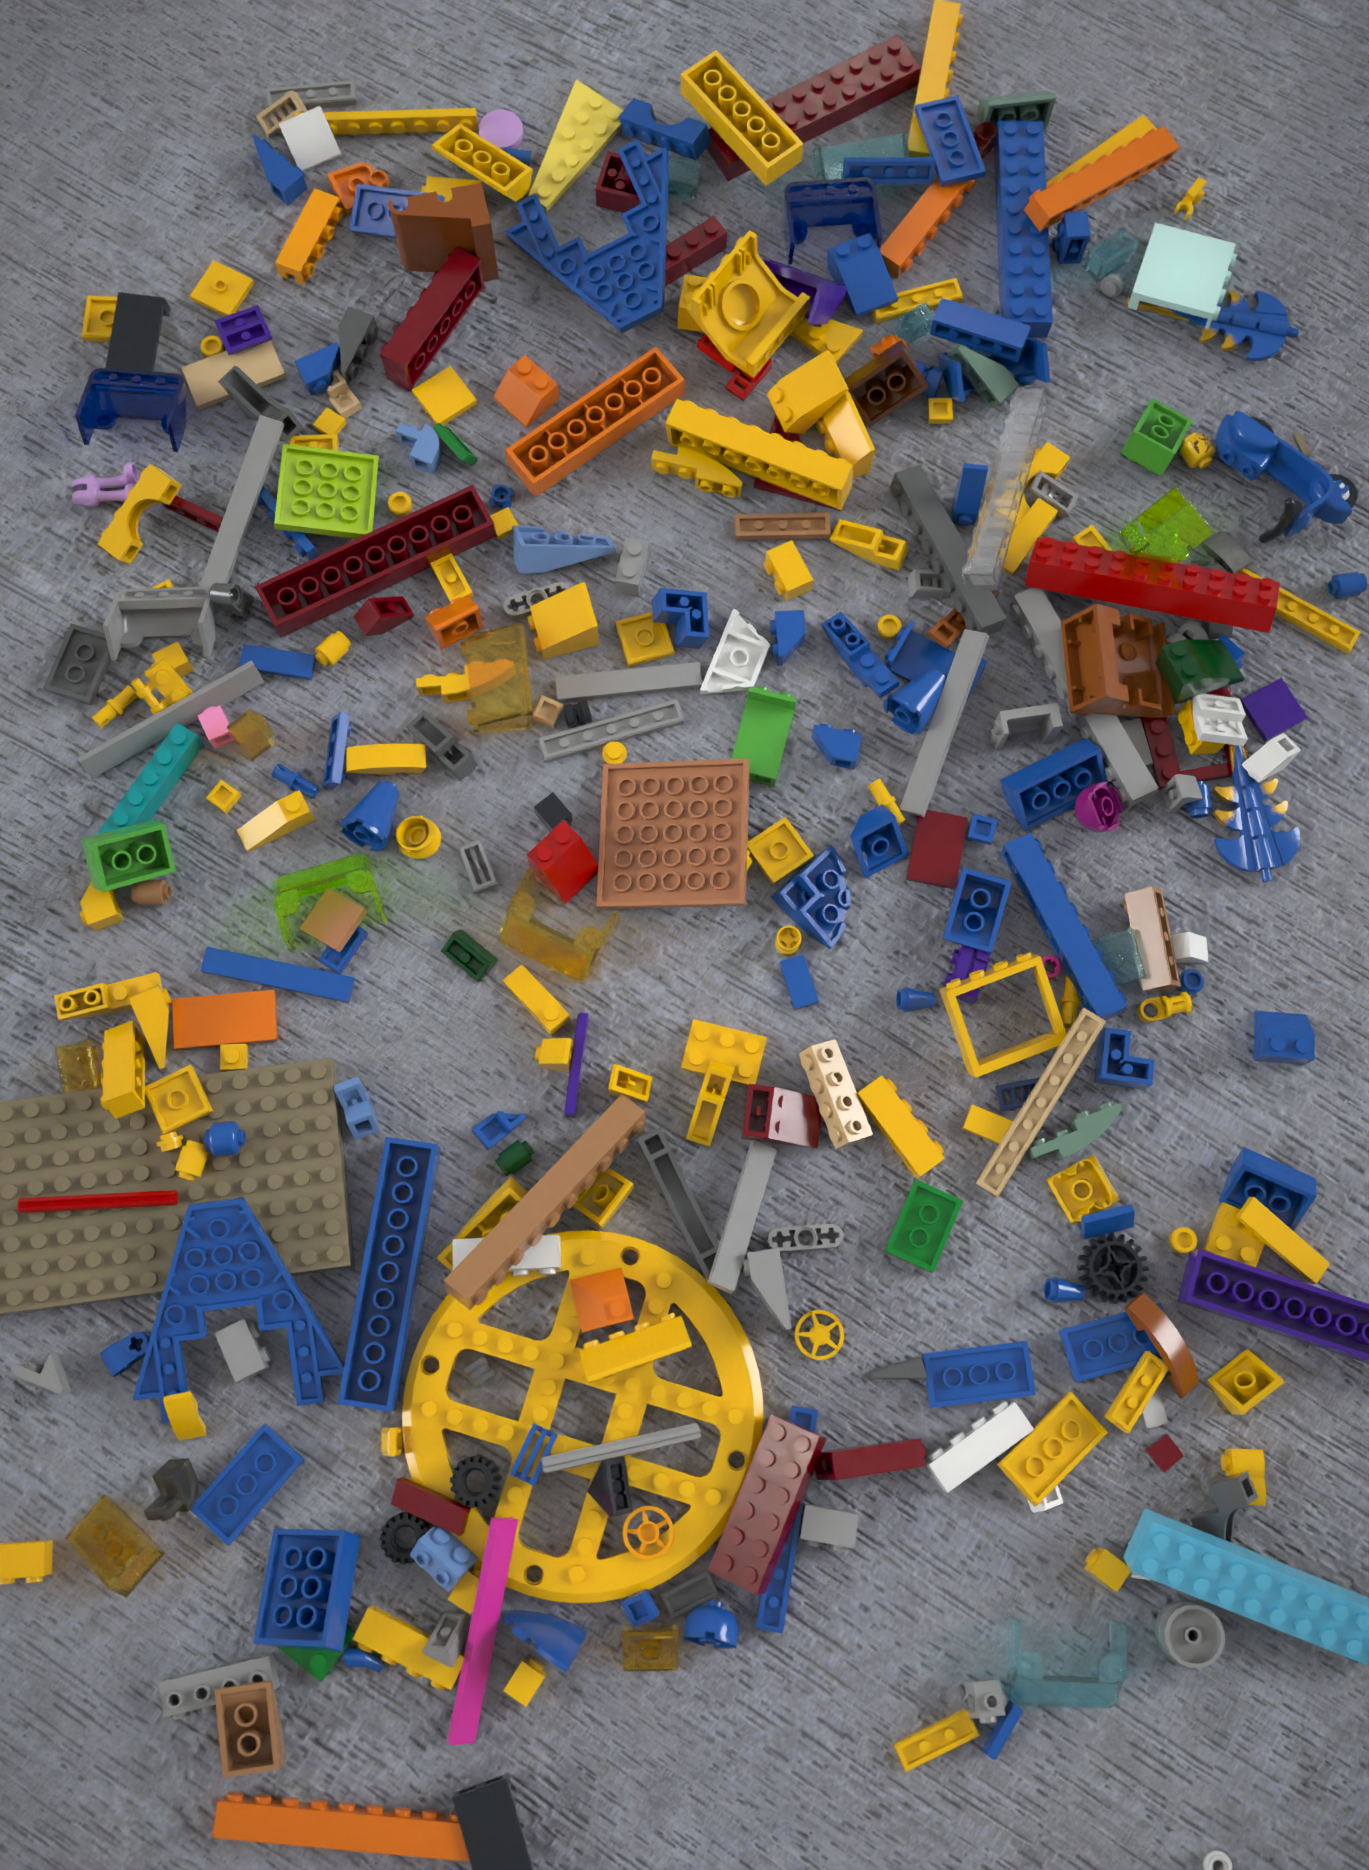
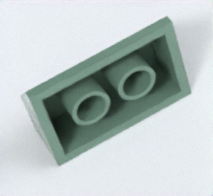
M1046 90L980 98L977 116L981 135H994L998 121H1043V127L1046 129L1056 101V95Z

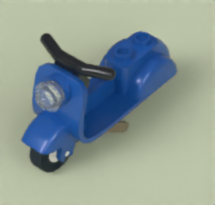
M1236 411L1233 416L1230 414L1225 415L1217 429L1215 442L1219 457L1252 481L1256 480L1264 472L1294 493L1307 506L1303 509L1300 502L1294 501L1292 498L1286 499L1280 521L1275 528L1261 534L1259 541L1266 543L1280 536L1283 532L1286 538L1296 533H1302L1304 539H1307L1309 536L1314 538L1323 527L1319 524L1321 520L1332 524L1344 523L1352 513V508L1358 498V492L1354 483L1342 475L1327 473L1320 465L1309 458L1310 450L1301 433H1296L1293 437L1299 449L1298 451L1276 436L1266 421L1258 417H1249L1241 411Z

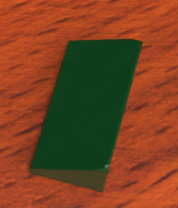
M461 929L452 933L441 950L444 955L477 982H480L498 961L494 955Z

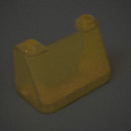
M514 623L466 636L465 642H460L461 656L466 657L472 707V710H467L468 725H473L474 733L532 729L533 706L524 624Z

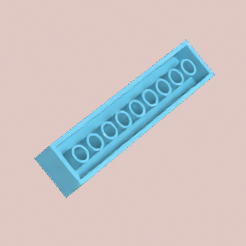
M1144 1509L1123 1556L1131 1572L1369 1666L1368 1597Z

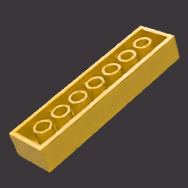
M676 399L665 422L669 445L696 451L714 459L723 466L755 478H760V480L836 509L842 510L852 488L853 465L846 459H836L828 456L822 450L809 449L801 442L788 441L777 433L770 434L764 432L756 425L748 426L740 423L734 417L719 415L713 409L698 407L689 400L682 401Z

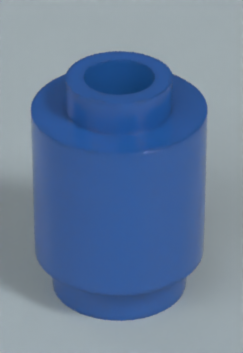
M1351 572L1333 575L1331 581L1328 582V591L1335 599L1359 596L1367 590V578L1364 573Z
M1197 781L1202 799L1186 803V810L1190 818L1208 817L1212 809L1210 786L1205 785L1204 781Z

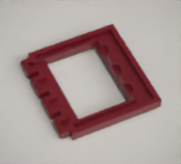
M1230 685L1207 693L1233 698ZM1174 698L1175 704L1184 703L1183 700L1177 702ZM1139 717L1141 718L1153 764L1151 767L1159 789H1162L1177 774L1194 776L1197 781L1233 777L1229 744L1224 745L1228 763L1181 771L1167 717ZM1245 750V753H1246V756H1247V759H1248V758H1249V754H1248V751Z

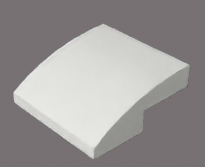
M320 106L279 124L294 160L303 172L342 155Z
M1200 694L1193 697V719L1198 740L1238 746L1245 745L1248 738L1242 721L1246 714L1239 698Z

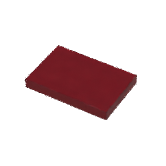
M927 810L924 817L917 816L906 880L955 890L968 821L967 817Z

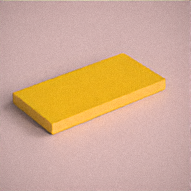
M1071 1391L1033 1427L1034 1430L1023 1437L997 1464L1033 1506H1037L1108 1433Z

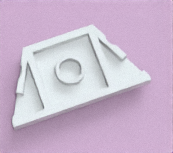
M733 609L700 688L701 694L748 691L749 687L754 688L770 649V643L763 636L758 635L756 629L750 623L747 624L739 616V612L736 609Z

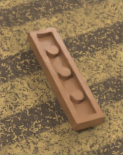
M829 512L735 514L734 517L735 540L830 539Z

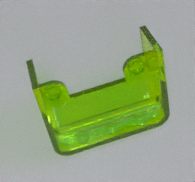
M1173 487L1127 524L1118 533V536L1134 557L1181 563L1189 557V552L1214 532L1190 501L1187 502L1179 490Z
M354 854L283 875L275 881L274 907L283 940L292 951L297 950L288 916L295 914L299 910L300 898L324 892L327 888L334 889L349 884L351 890L358 894L372 891L379 916L383 923L389 922L373 865L366 855Z

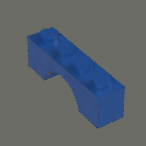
M636 98L630 101L619 116L624 135L641 140L646 144H652L660 148L666 147L667 151L679 154L684 158L697 161L711 142L706 123L688 117L682 122L673 125L659 124L656 122L652 104Z

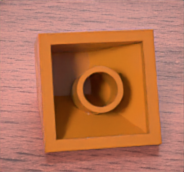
M622 1268L570 1280L582 1333L634 1320Z

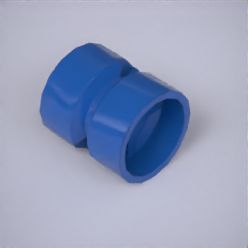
M915 360L929 385L926 390L921 392V395L935 398L944 369L935 366L927 368L926 363Z

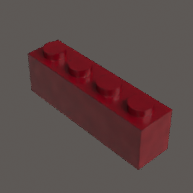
M715 216L666 245L665 287L726 249L727 231Z

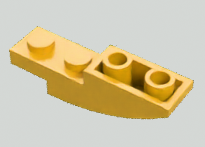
M678 447L677 455L653 450L651 470H655L660 474L678 475L683 479H695V488L706 493L716 492L730 498H741L743 482L714 459L682 447Z
M497 660L494 663L487 664L472 662L470 665H464L465 674L463 675L460 673H449L446 676L424 675L422 678H416V688L419 696L442 695L444 703L471 699L496 689L515 676L513 661Z
M155 972L108 985L101 983L54 995L58 1020L88 1018L133 1009L128 999L129 996L157 984L162 989L160 974Z

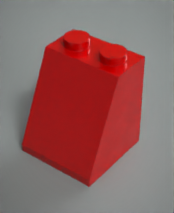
M564 820L527 854L531 872L565 905L598 874V865L584 841Z

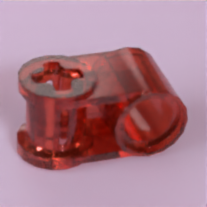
M990 122L979 124L972 133L982 161L992 150L997 133L996 126Z

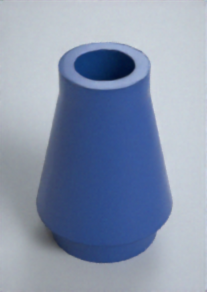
M904 987L899 989L896 994L897 1009L909 1012L933 1008L935 1006V994Z
M1053 1277L1045 1281L1044 1297L1052 1303L1075 1300L1083 1301L1085 1298L1084 1285Z

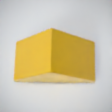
M613 1064L608 1087L609 1095L619 1097L623 1094L628 1099L648 1102L653 1077L618 1064Z

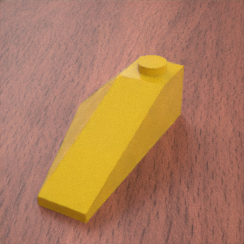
M510 1177L484 1203L453 1239L485 1238L528 1191L513 1177ZM453 1239L436 1257L451 1272L453 1271Z

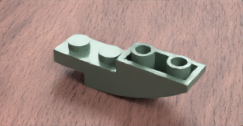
M1112 1101L1098 1106L1099 1111L1092 1114L1086 1110L1074 1115L1075 1120L1069 1123L1072 1132L1068 1128L1055 1133L1056 1139L1047 1142L1046 1138H1042L1032 1142V1148L1026 1151L1029 1160L1053 1152L1056 1160L1059 1161L1088 1146L1114 1122L1123 1108L1122 1103L1113 1105Z

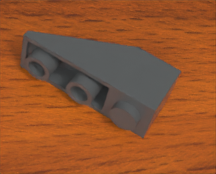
M349 306L339 324L341 372L348 386L352 378H356L359 364L362 359L366 358L368 346L378 333V327L373 315Z

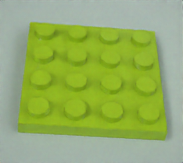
M283 444L274 529L354 539L372 532L379 456Z

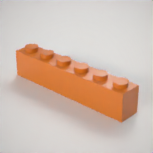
M938 177L933 181V184L929 186L879 249L887 271L891 276L898 279L903 272H908L915 256L919 257L923 253L927 241H932L935 238L938 227L941 224H946L953 208L957 209L962 203L965 193L972 191L976 184L975 179L944 187L940 186Z

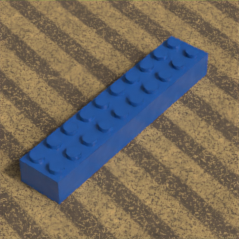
M998 121L994 135L1000 315L1003 318L1031 326L1028 335L1031 338H1047L1053 323L1048 228L1039 231L1024 211L1029 203V197L1037 190L1043 191L1046 189L1043 121Z
M391 1137L385 1138L338 1404L389 1412L396 1411L441 1151L438 1144Z

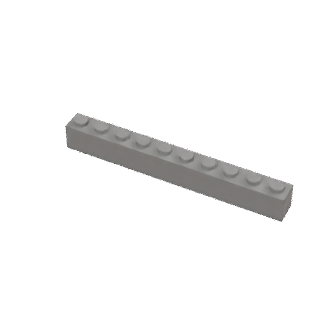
M1032 587L1014 595L1010 605V612L1013 618L1018 619L1024 637L1031 641L1035 656L1042 660L1047 677L1053 679L1057 686V694L1068 705V712L1071 718L1079 724L1082 737L1100 748L1107 780L1109 782L1112 781L1121 798V802H1124L1126 807L1129 808L1153 797L1159 787L1118 717L1110 714L1090 713L1086 716L1070 713L1061 620L1043 589Z

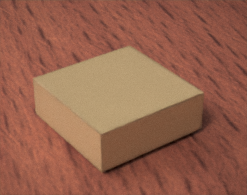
M542 695L532 714V719L554 728L563 711L562 705L564 704Z

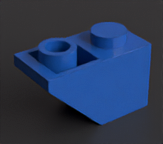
M804 610L775 611L774 620H770V634L775 635V643H772V657H777V666L783 665L804 642L806 634Z
M828 724L814 725L811 738L829 764L854 770L862 734H857L852 729H834Z

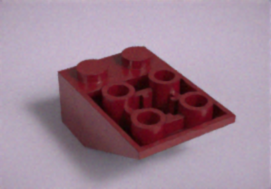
M749 1084L741 1139L818 1149L822 1116L815 1096L777 1087Z

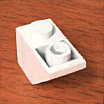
M1283 733L1267 742L1249 757L1242 766L1248 771L1249 776L1259 783L1284 770L1301 750Z

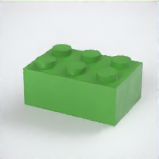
M155 819L81 839L93 888L101 892L176 872L165 823Z

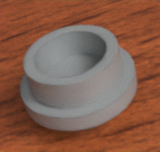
M1116 274L1104 277L1100 283L1101 291L1108 297L1119 296L1123 290L1122 278Z

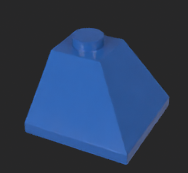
M880 805L860 816L850 835V839L865 878H868L907 857L908 852L896 817L886 807Z

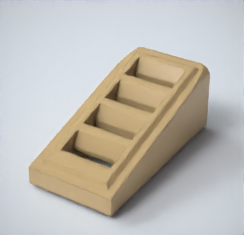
M291 90L256 115L267 136L271 137L281 131L280 123L295 117V113H304L308 110L299 95ZM292 102L295 104L297 110L295 111L290 104ZM286 107L290 115L286 116L282 108ZM276 111L282 119L280 122L274 114ZM270 116L275 124L273 127H271L266 117Z

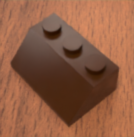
M902 340L844 379L858 412L869 427L929 387L914 357Z

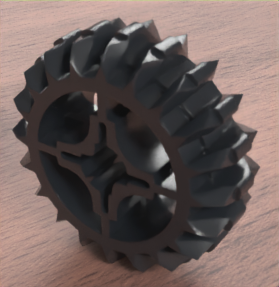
M1114 1232L1108 1233L1107 1238L1104 1234L1098 1235V1241L1094 1238L1089 1240L1091 1247L1086 1245L1082 1247L1083 1252L1087 1256H1078V1260L1084 1262V1265H1078L1076 1269L1079 1271L1084 1270L1085 1274L1078 1277L1079 1281L1087 1280L1088 1283L1084 1285L1085 1290L1093 1288L1092 1298H1096L1101 1293L1100 1302L1102 1303L1107 1302L1108 1298L1111 1304H1117L1118 1298L1122 1303H1126L1128 1300L1127 1295L1133 1299L1137 1297L1135 1290L1142 1291L1144 1289L1139 1281L1146 1282L1148 1280L1146 1276L1142 1275V1272L1148 1271L1149 1267L1141 1265V1262L1147 1260V1257L1138 1256L1137 1253L1141 1252L1142 1248L1138 1246L1133 1249V1239H1129L1124 1243V1234H1120L1117 1239ZM1110 1247L1121 1250L1128 1259L1120 1260L1114 1252H1111ZM1101 1250L1103 1253L1101 1255L1102 1264L1098 1269L1094 1270V1259ZM1123 1264L1122 1267L1117 1268V1271L1102 1272V1270L1108 1269V1266ZM1131 1267L1130 1280L1124 1286L1122 1283L1125 1281L1123 1277L1124 1271ZM1103 1276L1109 1279L1111 1285H1114L1115 1290L1103 1286L1097 1280V1277Z

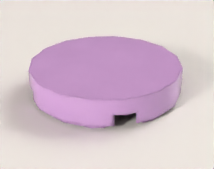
M494 110L487 113L481 119L478 126L479 136L502 150L508 148V146H511V149H515L523 139V125L520 118L508 110Z

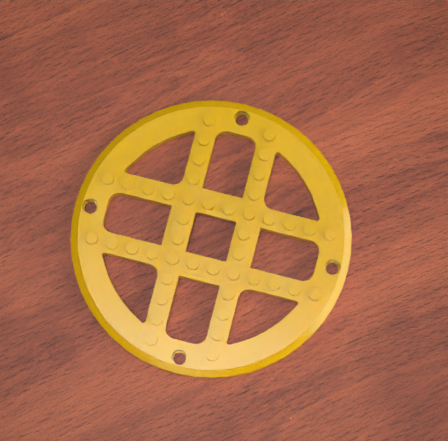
M585 1230L547 1234L559 1235L561 1238V1270H555V1274L570 1272L550 1336L541 1341L533 1340L481 1324L479 1320L504 1297L520 1287L551 1275H540L539 1271H529L528 1276H513V1272H506L504 1280L499 1285H494L488 1291L486 1299L480 1305H475L471 1310L448 1294L432 1315L423 1331L410 1363L402 1406V1432L405 1456L413 1482L461 1503L460 1500L454 1498L455 1493L451 1492L450 1489L452 1487L450 1477H453L452 1471L454 1468L446 1444L445 1428L507 1448L512 1457L511 1465L495 1517H514L518 1519L505 1587L529 1596L557 1602L597 1603L621 1599L646 1588L649 1590L671 1579L703 1555L724 1532L762 1438L763 1396L759 1371L747 1336L729 1304L714 1286L707 1284L706 1279L697 1270L679 1257L654 1244L613 1232ZM628 1250H633L638 1255V1260L633 1265H627L623 1261V1255ZM622 1268L624 1278L640 1283L646 1292L637 1325L649 1322L650 1326L661 1323L659 1318L668 1315L672 1304L677 1305L697 1329L710 1352L720 1381L722 1396L718 1397L659 1378L653 1369L654 1361L588 1383L579 1351L584 1349L576 1347L581 1328L570 1280ZM472 1349L535 1369L519 1421L456 1402L449 1396L448 1384L456 1359L462 1351ZM431 1357L436 1358L439 1362V1368L435 1373H429L425 1370V1362ZM565 1379L616 1394L602 1444L638 1436L647 1404L712 1423L719 1429L720 1441L710 1472L704 1476H694L633 1457L632 1454L622 1456L625 1457L629 1486L690 1505V1508L673 1523V1542L668 1551L662 1556L646 1560L636 1557L628 1550L612 1556L598 1558L597 1553L608 1515L588 1492L571 1547L566 1554L561 1556L552 1555L530 1548L521 1541L520 1528L533 1486L510 1475V1472L533 1423L550 1430ZM535 1432L518 1472H523L540 1432ZM558 1434L549 1456L595 1445ZM545 1436L527 1476L532 1478L551 1437ZM733 1452H740L744 1456V1463L741 1467L734 1468L730 1465L729 1457ZM601 1461L562 1471L591 1479V1484ZM470 1507L464 1534L460 1536L452 1534L478 1558L474 1567L481 1571L490 1523H488L476 1507ZM669 1527L659 1534L660 1540L666 1545L670 1536ZM654 1542L647 1544L642 1554L654 1555L664 1548ZM640 1546L633 1549L639 1553ZM533 1565L540 1567L543 1573L542 1578L536 1582L531 1581L527 1576L528 1568Z

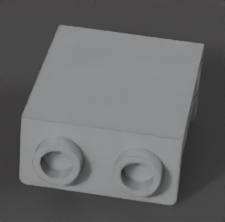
M1058 703L999 711L991 729H989V739L991 743H994L995 750H1001L1008 735L1034 731L1041 732L1043 744L1053 743L1063 727Z

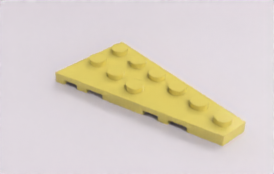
M577 79L529 193V196L535 193L538 195L546 213L622 129L619 116L623 110Z

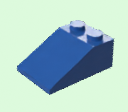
M870 233L828 248L827 269L835 282L847 286L844 298L856 317L898 302L896 291L881 252Z
M963 867L953 894L943 940L992 954L1012 882Z

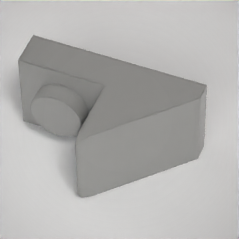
M1174 775L1160 791L1168 814L1177 812L1185 803L1202 799L1197 780L1194 776Z
M50 1354L43 1369L41 1365L27 1361L26 1365L16 1364L12 1372L14 1376L58 1394H69L71 1390L58 1354Z

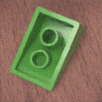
M1152 398L1122 449L1121 454L1126 456L1128 460L1146 467L1148 471L1162 476L1176 454L1193 420Z

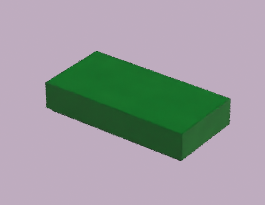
M437 423L433 429L463 462L473 466L477 461V457L449 427Z

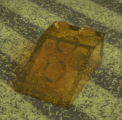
M106 1495L102 1496L66 1536L67 1541L108 1590L126 1598L165 1554L151 1536Z

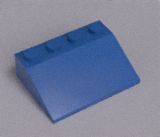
M273 1529L253 1644L342 1652L361 1537L345 1530Z

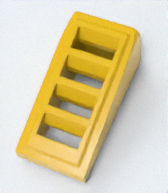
M402 1427L382 1428V1455H402Z

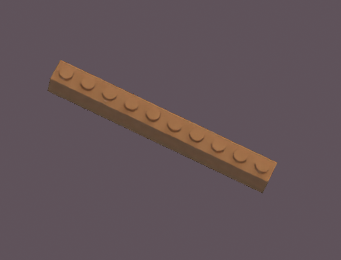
M621 1094L445 1278L446 1291L469 1310L475 1305H480L486 1299L488 1291L494 1285L497 1286L504 1280L506 1272L512 1265L517 1266L522 1261L527 1249L539 1243L543 1236L542 1233L548 1227L552 1228L560 1219V1214L566 1208L570 1209L576 1203L578 1195L584 1189L588 1190L593 1185L595 1177L601 1171L604 1172L610 1167L612 1159L618 1153L621 1154L626 1150L633 1136H638L646 1127V1111Z

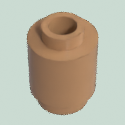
M145 880L132 885L131 896L133 902L139 903L141 906L165 905L168 899H171L172 890L165 880Z

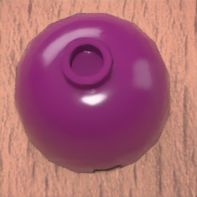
M1107 782L1086 787L1077 796L1075 803V815L1085 829L1095 833L1115 830L1121 823V820L1118 821L1119 813H1123L1121 798L1114 787L1109 788L1106 785L1108 784Z

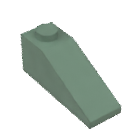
M959 345L947 352L951 359L961 363V372L989 408L1000 404L1019 385L1015 381L1013 373L1007 370L1005 366L967 347Z

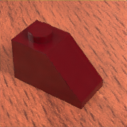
M403 596L368 598L353 617L364 635L370 636L382 635L412 619L414 613Z

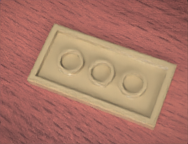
M271 340L232 355H228V352L224 351L181 367L198 410L231 399L218 381L234 366L239 367L259 387L286 378Z

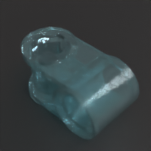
M924 302L918 305L915 309L903 314L899 318L895 331L896 337L910 344L930 333L934 315L929 310L928 303Z

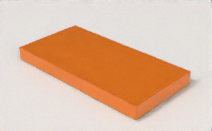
M275 990L172 999L175 1050L217 1047L221 1044L278 1041Z

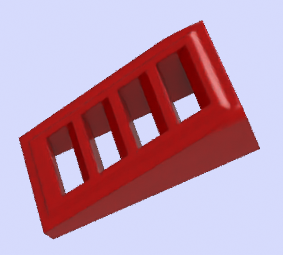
M770 358L754 378L738 368L726 384L725 389L744 401L771 370L772 359ZM744 375L745 377H747V378L750 379L751 381H750V382L747 381V380L744 379L742 376ZM738 382L743 385L745 390L737 386L736 383Z

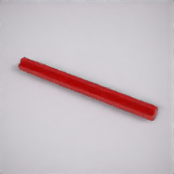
M175 1190L20 1198L17 1203V1209L21 1213L168 1206L177 1205L179 1195Z

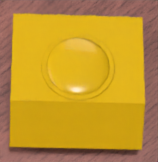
M749 230L744 237H740L737 240L735 248L731 253L726 254L722 258L720 266L715 271L710 272L705 284L694 291L691 301L685 308L724 358L754 378L804 318L806 312L810 310V297L803 292L797 297L779 283L758 254L757 234Z

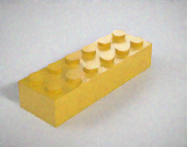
M717 50L680 74V93L766 186L802 161L804 143Z

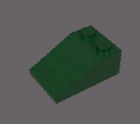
M1184 639L1161 646L1155 663L1177 702L1242 682L1245 679L1222 640Z

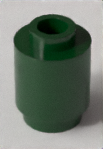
M518 1139L500 1152L495 1162L506 1176H509L511 1173L514 1175L534 1160L531 1155L535 1152L526 1140L521 1143Z

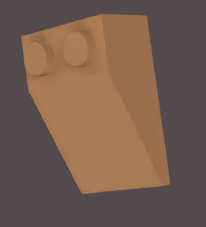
M272 1680L215 1689L223 1778L280 1770L286 1757L283 1729Z

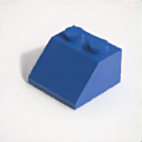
M1254 1011V1061L1306 1065L1315 1060V1034L1307 1015Z

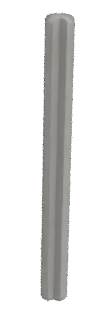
M697 1423L546 1456L541 1459L542 1469L544 1473H551L701 1438L700 1427Z

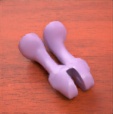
M127 462L124 465L123 474L116 477H96L94 474H89L72 480V490L75 491L72 494V503L96 507L100 505V502L125 501L128 492L135 487L140 479L135 463ZM125 487L123 490L102 491L103 489Z

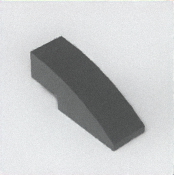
M425 711L421 712L406 726L421 744H425V748L459 781L478 766L472 754L462 747L452 734Z

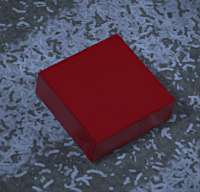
M1163 1434L1145 1449L1161 1472H1166L1184 1457L1168 1434Z

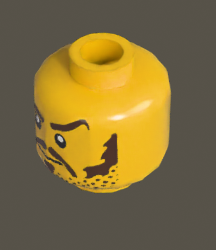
M1195 432L1181 442L1182 447L1179 452L1189 468L1200 467V469H1204L1213 462L1212 457L1215 454V447L1205 434H1197Z

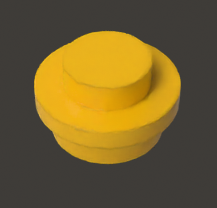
M613 741L604 746L602 756L607 764H620L625 761L627 751L622 743Z
M176 1131L160 1135L161 1141L156 1142L162 1152L183 1146L181 1141L183 1135H177Z

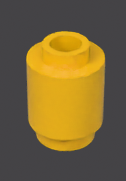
M340 631L331 633L315 648L317 653L315 657L323 666L329 665L332 667L349 651L348 648L351 646V642Z
M187 1140L186 1146H182L175 1167V1171L179 1172L178 1177L194 1181L195 1176L201 1177L208 1156L204 1144Z

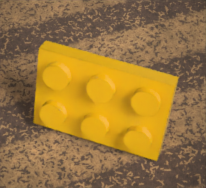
M693 1019L681 1069L705 1075L710 1060L735 1067L731 1082L746 1086L756 1084L767 1037Z

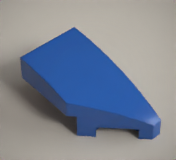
M497 1111L496 1114L492 1113L472 1129V1133L489 1151L517 1128L527 1116L521 1113L516 1115Z

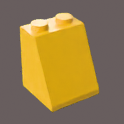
M585 582L530 606L531 615L527 616L530 630L536 631L537 637L533 638L536 651L542 652L543 659L599 645L598 625Z

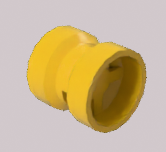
M793 926L782 927L778 931L775 940L777 951L786 956L796 953L801 943V933Z

